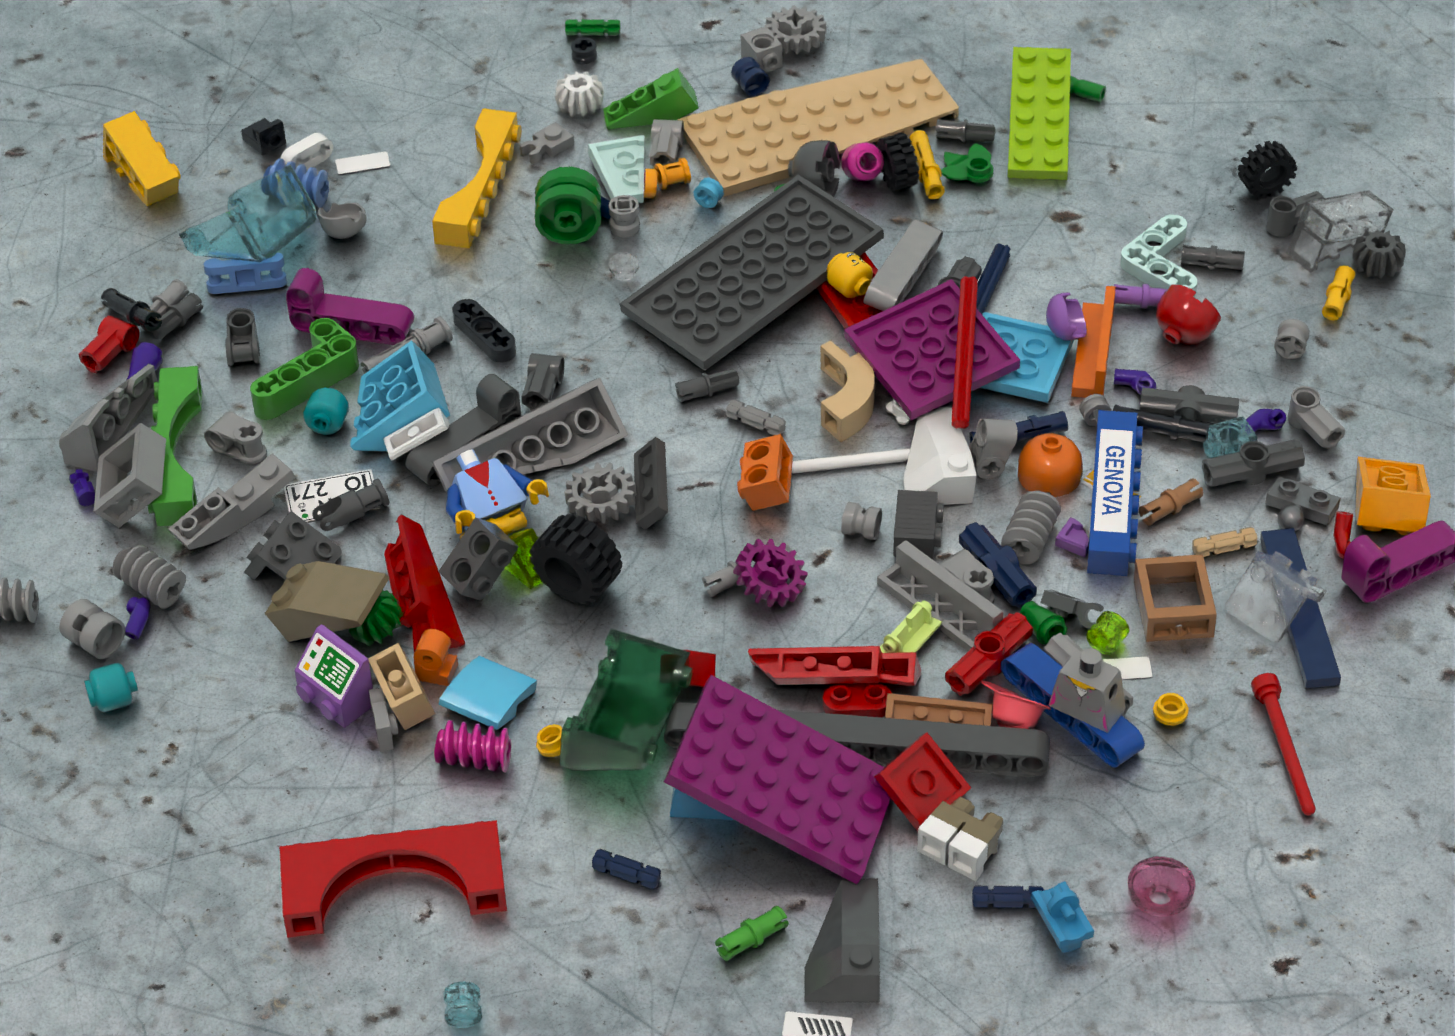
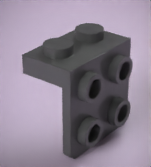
M290 511L281 523L276 520L273 521L263 535L268 539L266 543L262 545L258 542L246 558L251 563L244 573L255 580L265 566H267L286 580L287 572L294 565L315 561L335 564L342 554V550L334 542Z

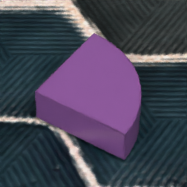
M1070 517L1056 536L1055 546L1086 557L1089 548V538L1083 529V525L1078 520Z

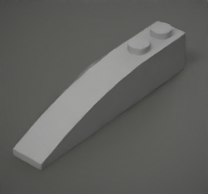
M599 377L492 430L431 463L447 492L452 485L454 476L462 471L456 458L467 450L473 449L480 463L497 458L502 464H507L524 475L573 464L628 436V433Z

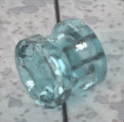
M467 981L455 982L445 988L443 999L447 1005L444 1010L446 1023L455 1028H469L478 1024L482 1019V1009L478 1004L481 1000L480 988L476 984Z

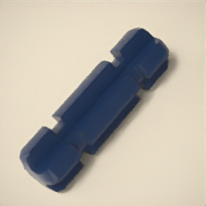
M598 849L592 859L593 869L607 873L609 870L610 875L636 884L641 881L642 886L650 889H656L661 880V870L650 865H646L645 868L643 867L644 863L618 854L613 857L612 852Z
M976 885L972 890V903L976 908H988V904H993L994 908H1023V904H1028L1029 908H1036L1031 900V894L1037 890L1044 891V888L1042 886H1028V890H1023V886H993V889H988V886Z

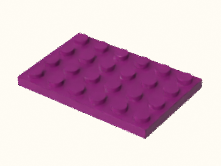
M713 675L705 683L664 779V783L856 885L864 875L891 799L874 778L884 768L883 766Z

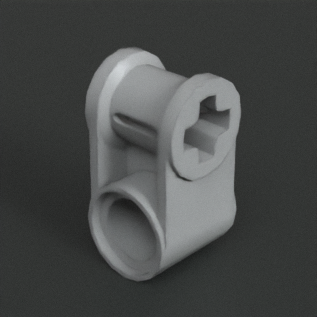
M226 412L204 433L205 441L210 448L217 453L230 456L244 464L255 465L267 457V449L261 441L263 436L261 425L244 419L233 412Z
M981 418L979 420L969 449L972 457L976 459L975 469L980 478L993 479L1001 475L1005 470L1009 455L1017 441V425L1014 420Z
M962 549L939 563V565L991 603H994V593L991 590L994 581L993 573L975 559L968 550Z

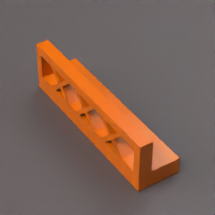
M1106 286L1104 304L1083 302L1082 312L1086 322L1087 334L1084 338L1078 339L1071 397L1086 398L1093 394L1104 396L1116 286Z

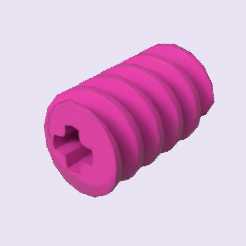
M448 720L445 728L441 729L437 735L434 750L435 762L440 764L445 758L447 764L453 766L459 759L462 767H468L473 761L476 769H482L487 762L490 771H496L501 764L502 771L506 773L511 758V739L509 738L508 729L503 728L500 736L496 737L494 726H489L486 734L482 735L480 724H476L472 733H468L466 722H462L458 731H454L453 721Z

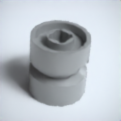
M79 599L72 603L60 620L59 629L61 635L77 646H81V648L97 659L110 657L116 652L124 639V623L110 613L104 612L99 606L88 599Z

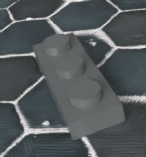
M657 437L634 453V482L637 493L635 496L636 524L645 530L656 521H660L668 513L665 442Z

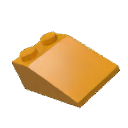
M1358 456L1355 504L1357 525H1362V528L1369 531H1381L1382 528L1393 529L1401 535H1409L1426 527L1431 494L1424 465Z

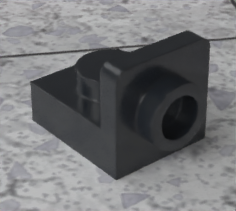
M264 118L241 130L242 139L262 156L286 144L284 125L280 119L270 122Z

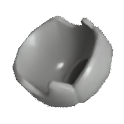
M348 202L340 205L332 203L328 212H325L323 208L318 209V218L322 229L329 236L336 239H347L356 235L362 230L367 221L365 209L358 203Z

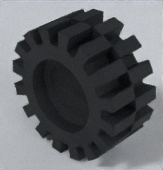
M904 133L880 138L877 146L884 159L881 173H883L884 182L887 181V187L891 191L916 185L918 183L917 179H919V174L917 173L919 166L916 164L918 160L917 156L914 155L915 149L911 146L910 138H907V135Z
M1266 141L1264 147L1261 144L1256 145L1257 150L1253 152L1250 149L1247 152L1248 158L1242 157L1241 159L1243 165H1238V177L1256 198L1260 196L1261 199H1266L1267 194L1273 197L1275 196V191L1279 193L1284 191L1282 188L1284 185L1289 187L1291 184L1290 178L1295 179L1296 173L1294 171H1297L1296 161L1282 143L1279 144L1278 141H1273L1272 144L1270 141Z

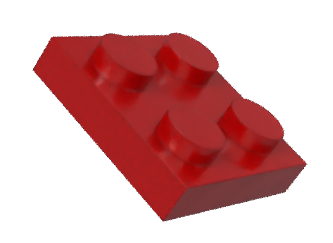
M928 732L917 738L874 776L917 832L922 823L942 801L951 805L958 797H962L971 789L970 785Z

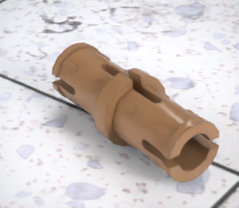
M1192 478L1174 490L1167 489L1161 492L1159 498L1140 506L1139 515L1142 517L1152 512L1153 514L1142 520L1146 525H1152L1170 513L1172 515L1179 513L1184 505L1203 496V488L1200 487L1190 492L1193 487L1200 484L1196 479Z

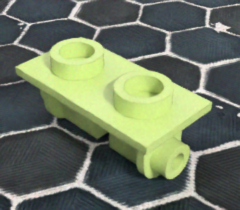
M922 600L913 605V610L891 634H887L884 637V643L880 646L882 653L917 652L942 624V621L932 617V606L929 602Z

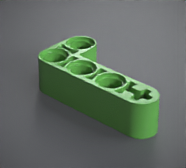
M320 318L312 322L309 327L312 348L258 378L251 384L250 392L256 417L263 420L274 419L308 400L317 389L329 388L355 373L359 368L355 338L332 319Z

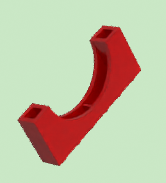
M497 820L279 846L282 908L287 938L324 934L325 921L331 907L346 891L367 879L389 873H422L446 881L462 894L468 904L470 915L507 911Z

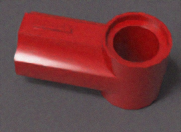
M113 316L105 317L98 327L97 336L79 353L80 362L89 371L97 374L121 350L130 352L134 349L140 336L139 328Z

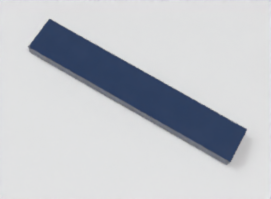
M1294 528L1261 531L1260 541L1305 688L1340 685L1341 675Z

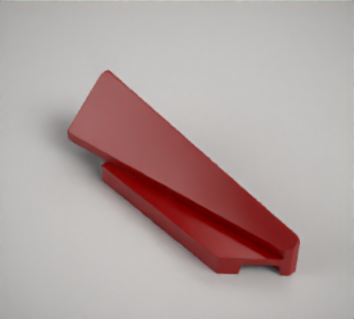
M401 514L396 521L400 531L396 544L388 543L384 553L392 594L397 599V603L404 614L400 618V623L408 628L412 626L414 652L423 632L428 629H436L445 633L451 640L449 649L461 647L465 644L424 530L419 523Z
M880 646L748 649L752 665L759 667L776 685L882 682L915 686L921 676V667L916 652L882 653Z

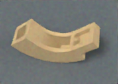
M830 340L820 346L821 370L837 382L842 389L821 401V426L837 440L843 442L858 433L872 416L874 410L875 377L873 368L859 352L850 357L844 349H840Z

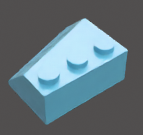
M412 340L361 376L357 401L361 406L360 415L354 419L357 435L351 438L350 447L358 451H387L383 440L386 436L439 407L446 418L450 416L435 365Z

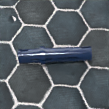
M1064 411L1041 417L1032 415L1028 416L1027 420L1015 422L1017 425L1016 442L1032 439L1045 433L1068 431V421ZM972 431L969 433L970 444L976 432Z

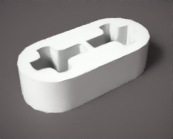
M316 132L288 147L282 153L281 159H284L285 166L289 161H293L296 164V168L298 165L304 164L306 170H308L310 167H315L329 158L333 151V143L321 133Z

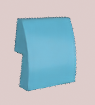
M478 656L449 684L439 699V705L487 726H494V729L498 730L516 717L517 705L535 693L537 680Z

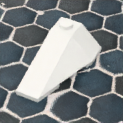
M938 407L917 417L903 477L904 490L938 492L937 503H944V505L973 503L977 475L971 451L961 428L956 429L952 426V407Z

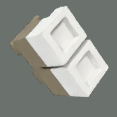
M961 796L951 805L942 801L918 828L917 851L943 865H946L948 862L949 868L977 881L983 872L984 863L991 854L995 855L997 853L998 838L1003 830V818L992 812L986 813L982 820L975 818V806L971 801Z

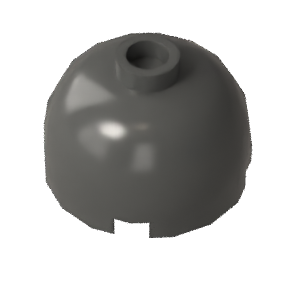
M816 140L802 145L796 152L794 159L789 162V177L794 178L799 174L834 197L839 185V178H834L835 168H840L839 151L836 143L831 142V140Z

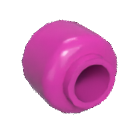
M864 142L849 146L842 155L841 165L845 175L851 180L858 182L870 181L881 173L884 159L879 148L874 144Z

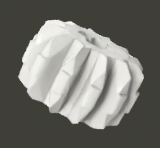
M575 71L573 75L564 74V79L557 80L555 101L557 106L561 108L562 113H570L571 117L575 115L584 117L586 113L595 114V109L602 108L604 87L602 82L598 80L597 75L589 76L588 71L583 74H578Z

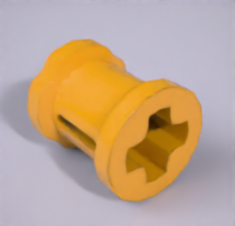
M679 158L678 162L666 165L658 163L654 166V169L657 170V183L661 190L667 189L668 185L680 182L685 184L691 183V173L686 158Z

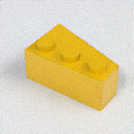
M133 111L103 124V159L107 163L113 161L119 167L116 168V173L120 177L126 175L131 181L129 187L146 206L178 193L179 180L181 179L179 169L174 163L170 164L166 158L163 145L159 141L155 142L151 136L150 127L145 120H141L136 112Z

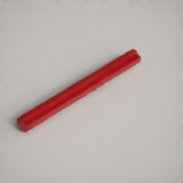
M964 276L960 282L952 405V426L956 429L967 428L970 420L978 280L974 276Z

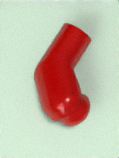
M1338 511L1336 513L1333 537L1337 555L1344 559L1346 548L1351 543L1350 535L1353 513Z

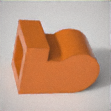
M428 629L423 632L414 652V667L419 681L449 686L458 667L457 655L448 654L451 640L442 631Z

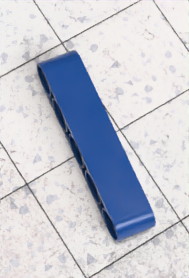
M1028 643L1001 661V670L1010 684L1028 699L1049 706L1058 674L1063 667L1038 646ZM1051 707V710L1044 709L1046 714L1111 767L1116 768L1144 749L1145 742L1142 734L1122 715L1107 733Z

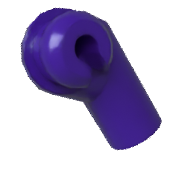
M132 597L128 600L126 610L131 616L125 627V635L135 640L140 638L151 609L149 600L144 597L140 599Z

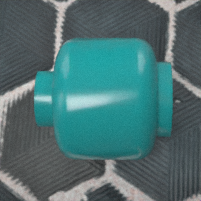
M324 387L317 389L311 394L304 409V421L316 433L322 435L335 434L342 428L349 412V403L341 392L333 388Z
M120 663L93 669L89 673V680L84 681L91 707L97 706L98 710L103 713L131 705L133 700L132 692L138 691L133 671L126 672Z

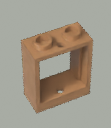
M1203 555L1135 559L1134 587L1146 642L1214 637L1217 613ZM1196 582L1201 605L1154 608L1150 585Z

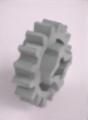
M792 5L790 10L782 7L781 13L773 11L772 17L766 18L765 26L781 42L784 53L792 50L799 54L802 49L810 52L811 46L818 48L820 47V42L825 41L826 22H824V16L817 15V10L815 9L809 12L807 11V6L802 7L800 10V8Z
M599 462L595 463L594 469L583 466L582 474L574 472L572 473L573 481H566L567 490L564 493L569 512H576L577 517L587 516L589 522L600 519L602 524H605L608 517L619 520V512L628 514V505H635V496L637 495L635 482H633L632 474H625L624 467L622 466L616 470L613 469L612 463H608L605 468H601Z

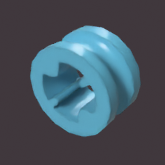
M704 178L693 191V195L701 206L713 208L723 197L724 190L722 185L715 179Z

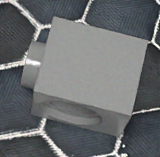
M767 26L741 34V58H754L760 65V68L766 73L783 67L782 44Z

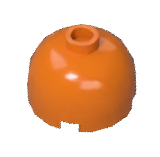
M1045 433L1035 436L1024 445L1018 459V479L1028 491L1050 492V495L1053 497H1060L1078 488L1081 476L1083 475L1082 454L1072 440L1056 433Z

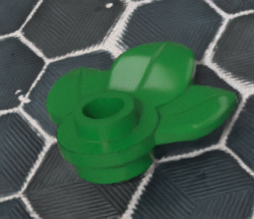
M978 143L971 146L968 155L944 152V164L946 167L941 169L942 175L952 180L968 179L974 183H983L993 176L992 155L985 147Z

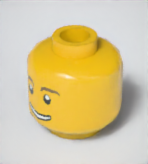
M853 252L837 254L827 266L828 283L844 297L855 298L866 294L872 281L873 270L858 255Z

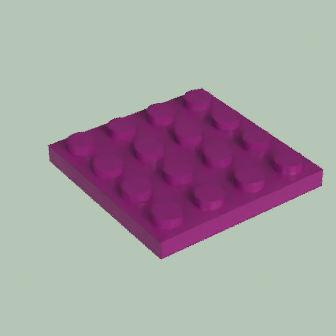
M952 279L844 329V338L856 353L859 352L873 368L874 375L911 420L953 401L960 288ZM977 308L971 391L1020 368L1018 356Z

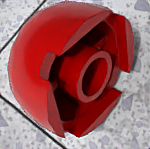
M1175 284L1171 285L1164 292L1157 305V322L1163 331L1164 338L1170 343L1176 345L1179 343L1196 345L1210 337L1221 321V316L1218 310L1206 298L1202 303L1193 296L1196 294V291Z

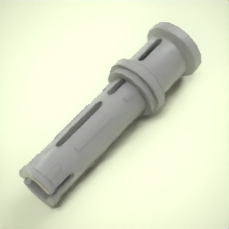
M438 316L434 318L432 324L422 329L416 328L412 330L409 337L387 348L372 358L362 361V371L364 374L411 340L426 355L430 353L431 348L442 342L448 343L452 341L451 329L447 322Z

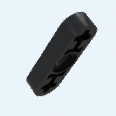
M463 299L453 305L454 324L491 360L507 362L515 357L516 344L514 336L477 301ZM481 328L492 329L488 333L477 332V330Z

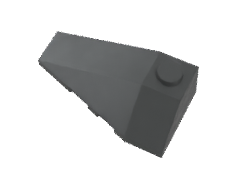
M845 878L841 879L805 965L804 1002H880L878 879H861L857 885Z

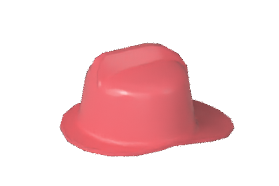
M981 681L983 685L994 691L992 717L997 720L999 727L1033 729L1037 725L1044 709L1051 710L1049 706L1028 700L1004 687L988 681Z

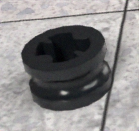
M587 37L575 39L571 43L572 60L578 64L594 62L597 58L596 42Z

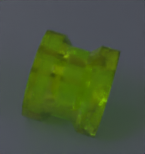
M1104 611L1097 618L1096 624L1089 628L1086 637L1092 648L1102 654L1110 655L1118 649L1120 641H1123L1128 636L1130 629L1122 616L1112 611Z

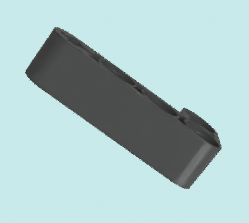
M495 374L486 375L479 382L476 389L477 407L451 423L447 430L415 447L407 456L406 468L429 486L440 484L441 481L431 462L521 416L519 392Z

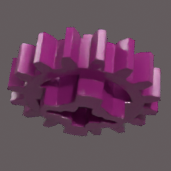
M769 538L766 545L760 539H756L754 545L746 544L735 561L737 565L733 573L739 575L736 583L737 585H745L747 587L744 592L746 596L752 593L756 595V603L764 599L767 601L768 607H772L775 601L781 607H785L788 600L792 603L795 602L806 585L804 580L808 572L801 570L805 563L803 560H795L794 557L797 552L795 550L787 552L785 550V543H781L778 547L775 546L773 539ZM752 561L755 562L753 567L751 566Z

